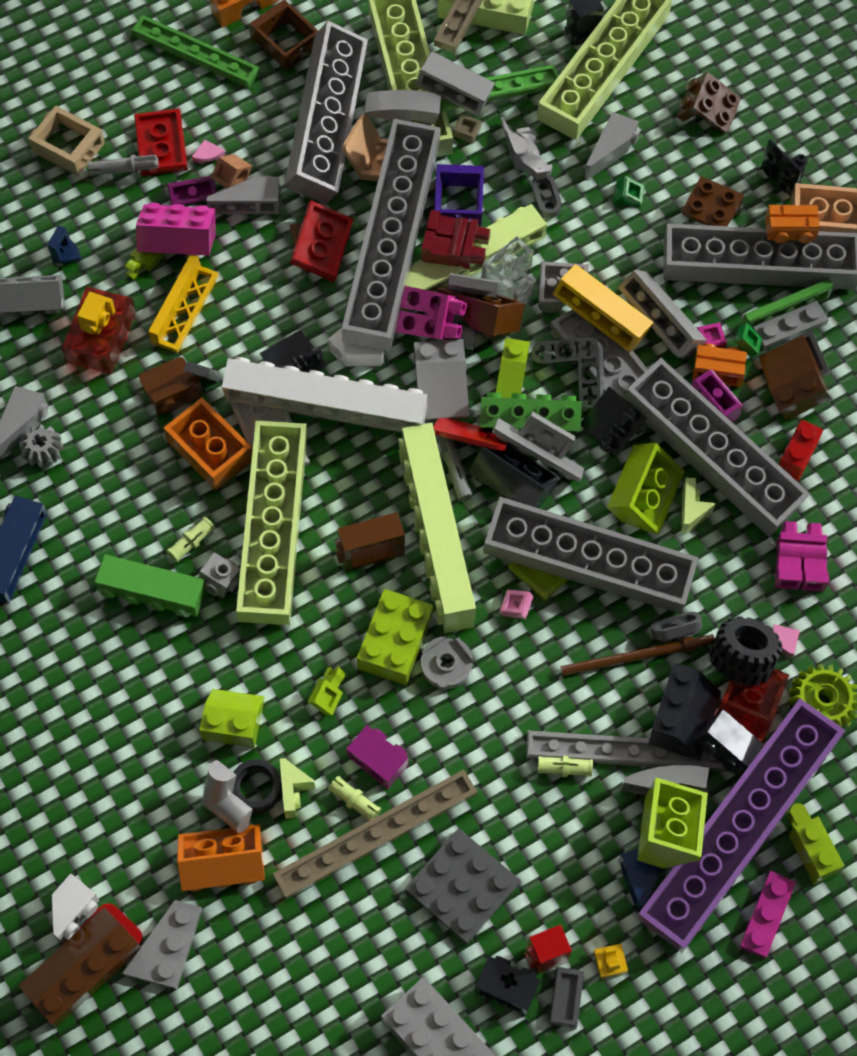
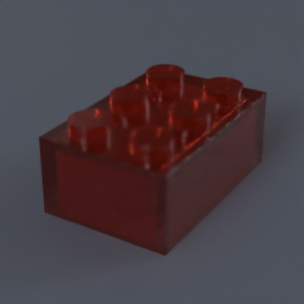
M86 287L61 348L66 363L113 374L136 315L133 298ZM89 291L111 298L116 311L114 316L110 315L108 324L102 327L99 334H89L81 329L77 317Z

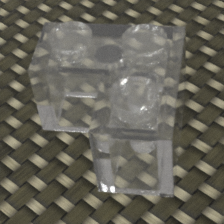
M516 236L483 263L481 278L499 281L496 294L525 302L532 296L534 280L525 273L532 266L534 251Z

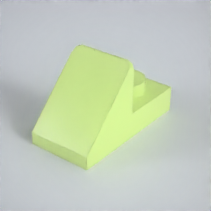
M686 478L684 482L681 534H687L713 513L715 503L699 502L700 488H696V478Z
M283 758L280 759L285 818H297L296 809L301 808L300 793L295 791L315 789V782L287 759Z

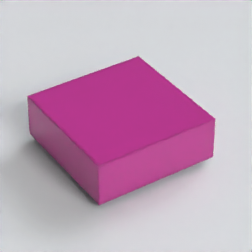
M720 322L697 327L700 333L707 339L704 344H714L717 348L727 346Z

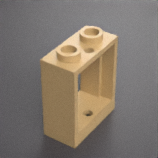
M55 106L51 112L44 116L42 123L31 132L28 138L33 153L76 176L82 173L88 162L94 158L105 144L102 129L58 106ZM60 123L85 136L71 155L45 142Z

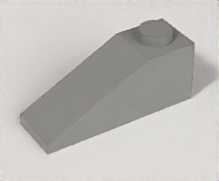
M612 112L586 164L585 179L589 180L628 153L631 144L636 145L640 132L637 131L639 121Z
M253 177L208 196L207 206L208 208H215V214H280L279 177Z
M15 386L0 420V460L23 440V433L30 434V427L36 429L41 419L47 416L49 406L43 393Z

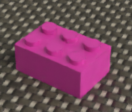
M159 203L144 204L136 223L137 252L209 256L216 235L215 208H208L203 205L185 207L181 204L164 206Z

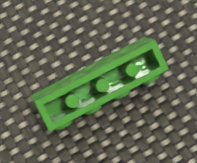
M486 392V397H481L480 427L494 428L495 422L499 418L511 426L521 429L533 411L565 431H581L582 401H576V396L561 395V400H551V395L536 394V399H526V394L511 393V398H501V393Z
M106 554L95 580L98 592L107 598H115L116 596L124 598L131 604H148L155 610H171L182 617H189L190 615L197 617L206 593L204 579Z

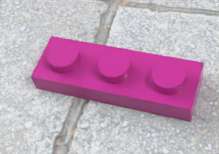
M772 871L768 873L739 948L766 959L796 884L795 881Z

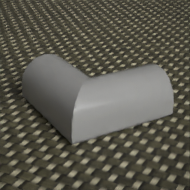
M541 261L538 303L541 311L556 313L562 310L563 302L552 294L560 279L575 265L574 263ZM576 264L589 274V264Z
M215 760L208 768L201 804L237 833H241L249 826L252 808L233 794L236 774Z

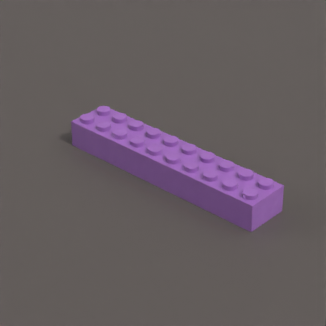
M799 699L705 824L701 859L674 866L640 911L637 919L683 953L839 742L845 730L805 701Z

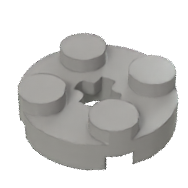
M446 637L435 638L425 646L422 652L421 672L424 678L439 690L446 691L459 687L467 681L472 672V653L469 647L457 638L455 640ZM442 658H445L446 660L452 659V660H453V662L451 663V666H452V667H450V668L444 667V668H443V667L441 666V664H442V660H441V659H442Z

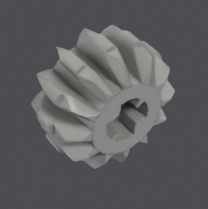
M40 424L38 430L30 427L31 433H23L22 438L24 441L19 442L23 459L28 460L31 466L38 463V466L43 468L46 462L52 466V459H60L61 455L59 452L63 451L60 434L58 432L55 433L54 428L51 426L46 430L42 424Z

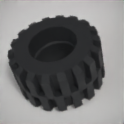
M742 616L736 619L732 617L724 621L719 627L711 646L709 657H711L712 665L716 666L715 670L718 673H722L726 679H731L737 684L743 683L746 686L753 684L756 686L760 685L761 682H767L771 678L782 654V641L778 640V634L774 633L771 627L765 626L759 620L755 621L749 617L746 619Z

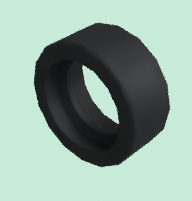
M254 759L247 760L234 770L233 773L236 774L233 794L252 808V814L265 813L277 804L282 793L280 775L273 765L267 761ZM251 772H262L272 782L270 794L261 801H249L240 792L242 779Z

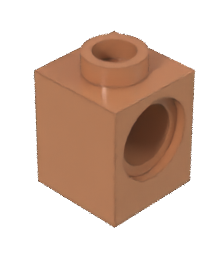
M235 154L218 158L211 178L227 189L246 181L252 165Z

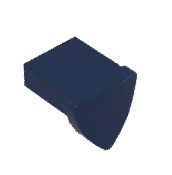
M57 226L47 244L52 262L70 264L81 261L80 252L75 243L70 240L67 229Z

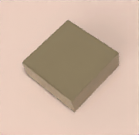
M461 114L452 131L453 137L474 144L482 128V121Z

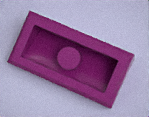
M211 175L167 184L171 205H187L207 201L208 196L217 193L215 180L211 178Z

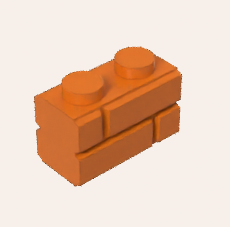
M768 205L765 215L767 240H774L777 243H784L788 240H799L801 243H809L812 240H816L820 228L818 205Z
M710 343L698 345L694 358L692 380L712 369L725 385L741 387L745 374L747 352L741 351L737 347L717 348L714 344Z

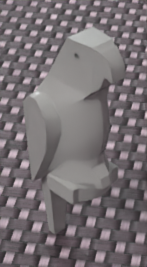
M501 117L506 144L514 168L525 171L537 181L547 178L552 173V164L548 165L540 158L539 150L534 144L536 135L532 134L529 127L516 129L514 133L511 132L504 117Z

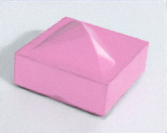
M507 589L500 609L501 615L504 617L526 619L533 595L526 591Z

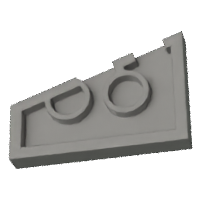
M175 900L122 974L126 977L178 990L202 913V907Z

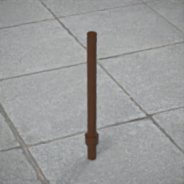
M713 634L693 638V636L681 638V641L560 666L562 676L681 651H684V653L694 652L696 648L712 645L715 638Z

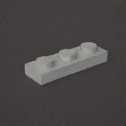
M815 301L753 326V329L762 337L760 346L764 351L810 330L813 331L825 326L829 319L818 301Z

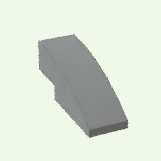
M414 90L370 92L366 94L364 115L393 121V119L409 122L416 120L435 125L440 112L441 94Z
M693 765L656 767L625 777L621 790L646 795L655 777L705 792L709 768Z

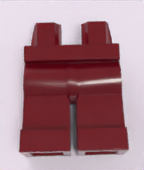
M431 210L421 248L422 262L456 267L463 266L464 269H470L471 263L484 264L486 248L475 247L476 243L488 245L491 229L478 226L477 219H471L470 221L466 218H452L442 216L440 211Z

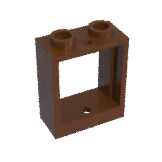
M282 0L249 23L251 38L285 71L298 65L302 59L312 53L315 34L318 30L286 0ZM285 23H288L304 40L285 53L268 35Z
M398 512L337 528L338 538L334 539L335 553L338 563L344 564L346 572L405 556V534Z

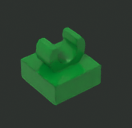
M746 322L739 326L737 336L734 339L737 345L733 347L747 352V355L752 358L759 354L762 337Z

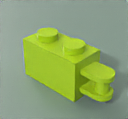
M800 803L794 804L787 814V818L793 828L788 836L813 884H817L837 875L845 865L819 816L811 819L804 805Z

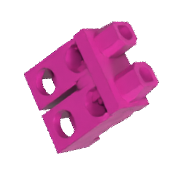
M404 285L400 307L423 311L425 315L400 310L396 332L441 340L461 338L462 325L453 324L454 314L464 316L467 303L458 300L455 296Z
M785 521L776 541L775 588L798 590L801 585V590L825 591L829 584V573H827V535H823L820 523L807 524L806 534L797 533V523Z

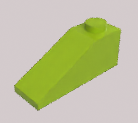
M505 338L496 393H501V398H511V393L521 394L530 345L528 341Z

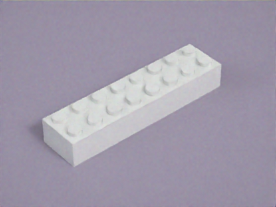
M243 357L228 358L222 383V389L227 401L401 433L402 428L422 425L425 422L427 394H423V391L419 389L400 390L396 385L392 384L378 386L373 385L372 381L360 379L359 382L349 380L348 377L343 375H334V377L324 376V373L310 370L309 373L301 372L293 366L279 368L274 367L273 363L261 361L260 364L251 363L249 359Z

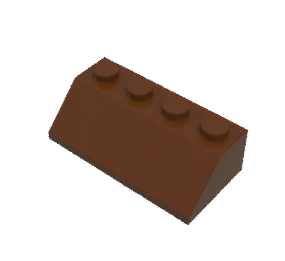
M104 907L27 977L19 987L45 1018L57 1028L125 965L141 947Z

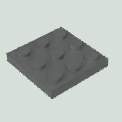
M458 828L405 887V892L468 945L521 884V880Z

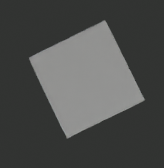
M450 273L447 289L496 297L499 281Z

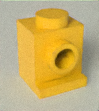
M89 291L77 315L81 329L89 334H99L102 327L108 324L110 315L114 316L116 312L113 300Z

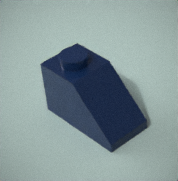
M639 849L621 854L618 860L636 912H640L645 906L662 871L661 867L638 861Z

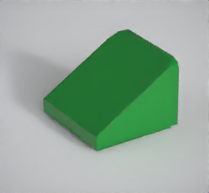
M625 176L615 184L613 202L641 206L644 185Z

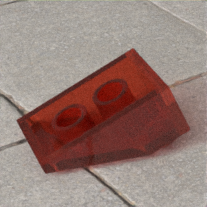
M774 669L771 678L767 682H761L760 685L756 686L750 684V686H746L743 683L737 684L730 679L717 713L725 710L763 743L773 722L789 674Z

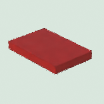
M180 108L134 114L139 156L156 155L159 161L157 169L141 170V176L188 171Z
M310 200L290 264L334 282L354 219Z

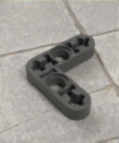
M587 337L543 341L535 344L532 348L531 355L533 360L541 365L578 363L579 400L582 401L583 407L591 410L604 393L603 347L601 343L594 338ZM590 344L596 347V349L591 352V355L585 351L579 352V347L581 349H587L590 347ZM566 345H571L573 349L572 355L568 358H563L561 354L562 348ZM543 348L549 352L555 351V355L547 354L544 356V359L539 356V353L543 352ZM595 367L597 376L593 380H587L585 377L587 369ZM586 385H597L596 388L592 387V394L597 396V399L593 400L592 404L586 400L587 397L591 396V389L586 387Z

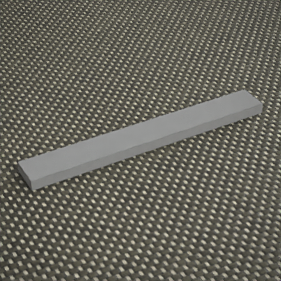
M542 731L527 732L526 759L538 760L539 756L550 758L568 756L569 759H592L593 763L642 767L693 765L708 767L709 771L730 772L713 755L704 750L699 761L648 744L649 738Z

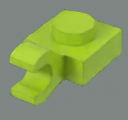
M136 248L130 254L131 260L125 265V268L128 270L126 275L134 280L144 268L150 272L165 254L137 252Z
M328 667L324 673V679H318L308 703L325 715H333L343 694L338 687L344 679L346 672L339 667H336L335 670Z

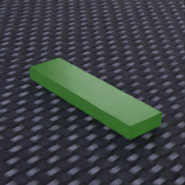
M827 279L746 313L742 325L747 322L753 328V326L812 302L818 301L819 303L829 299L834 285L830 279Z

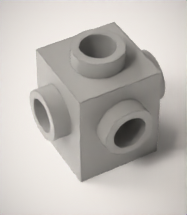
M214 552L200 570L198 578L204 579V587L207 592L224 598L228 591L233 593L237 588L240 568L232 560L224 559Z

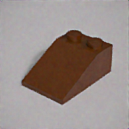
M447 287L438 288L437 293L455 296L458 300L467 303L466 313L464 316H460L472 329L482 332V336L496 338V335L509 336L511 332L520 331L524 302L496 294V297L450 290Z
M804 335L759 356L770 392L779 412L786 420L832 399Z

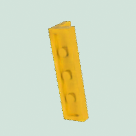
M189 256L148 332L151 344L178 353L219 277V273L202 267L198 256ZM199 274L210 277L208 283L198 286L196 279ZM198 293V302L187 305V296ZM187 312L188 320L177 325L175 321L176 316ZM177 332L179 337L175 344L164 341L167 334Z

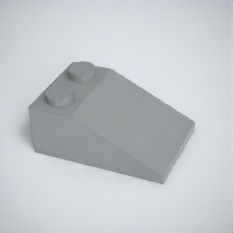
M463 339L414 342L417 389L423 391V394H427L425 421H437L439 418H469Z

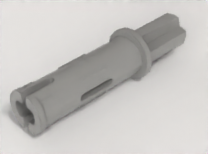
M131 155L130 158L88 162V169H91L89 171L90 177L123 172H133L135 174L141 170L157 169L159 166L156 155L139 157Z
M437 435L436 437L442 452L441 459L445 461L458 502L467 501L472 498V493L459 458L460 450L456 449L453 439Z

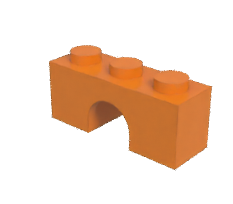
M210 0L212 14L223 28L242 19V9L252 1H256L259 7L263 9L281 0Z

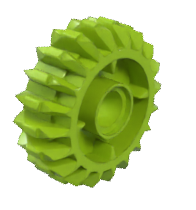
M822 663L818 664L816 670L809 666L806 672L800 671L798 678L793 679L791 683L793 687L788 691V694L792 696L788 700V705L794 706L799 699H802L841 728L842 726L848 728L851 724L850 720H855L857 717L855 712L857 711V693L854 692L857 689V684H849L852 679L851 675L844 678L842 676L843 669L834 672L833 665H829L827 670L824 669ZM818 696H826L830 703H823Z

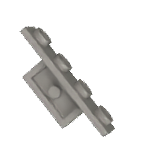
M533 411L520 430L499 418L497 419L492 432L500 440L510 442L518 447L522 453L534 456L544 466L558 470L565 478L580 482L584 468L564 457L575 441L574 435Z

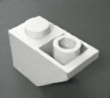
M342 328L328 339L329 352L345 366H381L384 363V350L342 342Z
M72 874L52 894L53 933L61 943L66 939L69 940L78 932L80 922L85 917L89 918L98 908L97 903L100 901L92 890Z

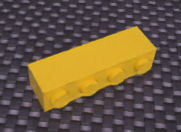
M576 264L560 279L552 294L628 352H631L638 345L653 324V321Z

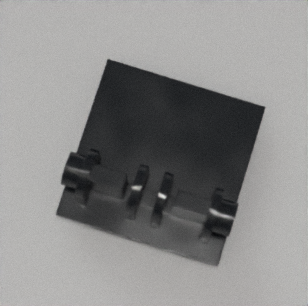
M770 139L761 168L768 177H771L784 193L791 197L795 183L801 184L808 159L804 154H798L790 159Z
M302 330L295 332L260 353L263 360L273 363L274 367L284 368L285 366H293L298 368L299 371L307 373L310 370L320 371L327 367L326 362L321 357L323 356L319 347L314 348Z
M609 386L582 420L581 427L601 443L600 448L604 452L608 453L610 451L615 456H618L647 418Z

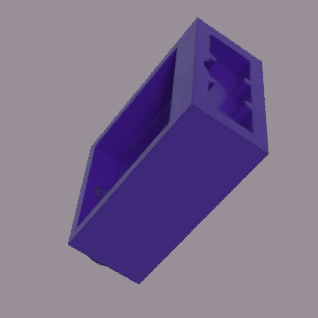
M437 164L435 211H440L442 216L452 218H466L470 221L471 219H477L478 226L482 227L484 166ZM442 186L477 187L476 211L441 209Z

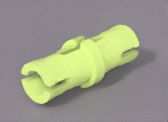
M202 518L190 531L186 530L182 534L183 537L166 550L175 562L180 561L192 548L196 549L200 545L199 542L215 530V526L208 518Z
M563 756V758L538 757V774H562V777H568V775L592 777V759H569L568 756Z
M340 776L335 778L336 782L333 780L328 788L330 792H333L346 802L347 808L355 809L368 821L374 819L373 817H377L380 813V807H377L363 796V792L360 789L355 790L341 779Z

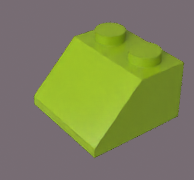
M212 689L204 706L199 729L202 740L255 748L265 697Z

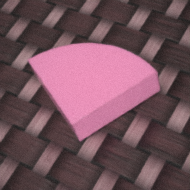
M204 140L193 154L192 160L200 164L213 160L217 161L219 157L225 155V151Z
M774 624L772 631L777 633L779 636L778 640L782 641V652L793 657L800 631Z

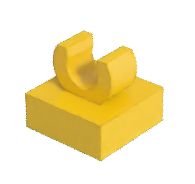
M622 944L594 949L593 952L600 979L628 973Z

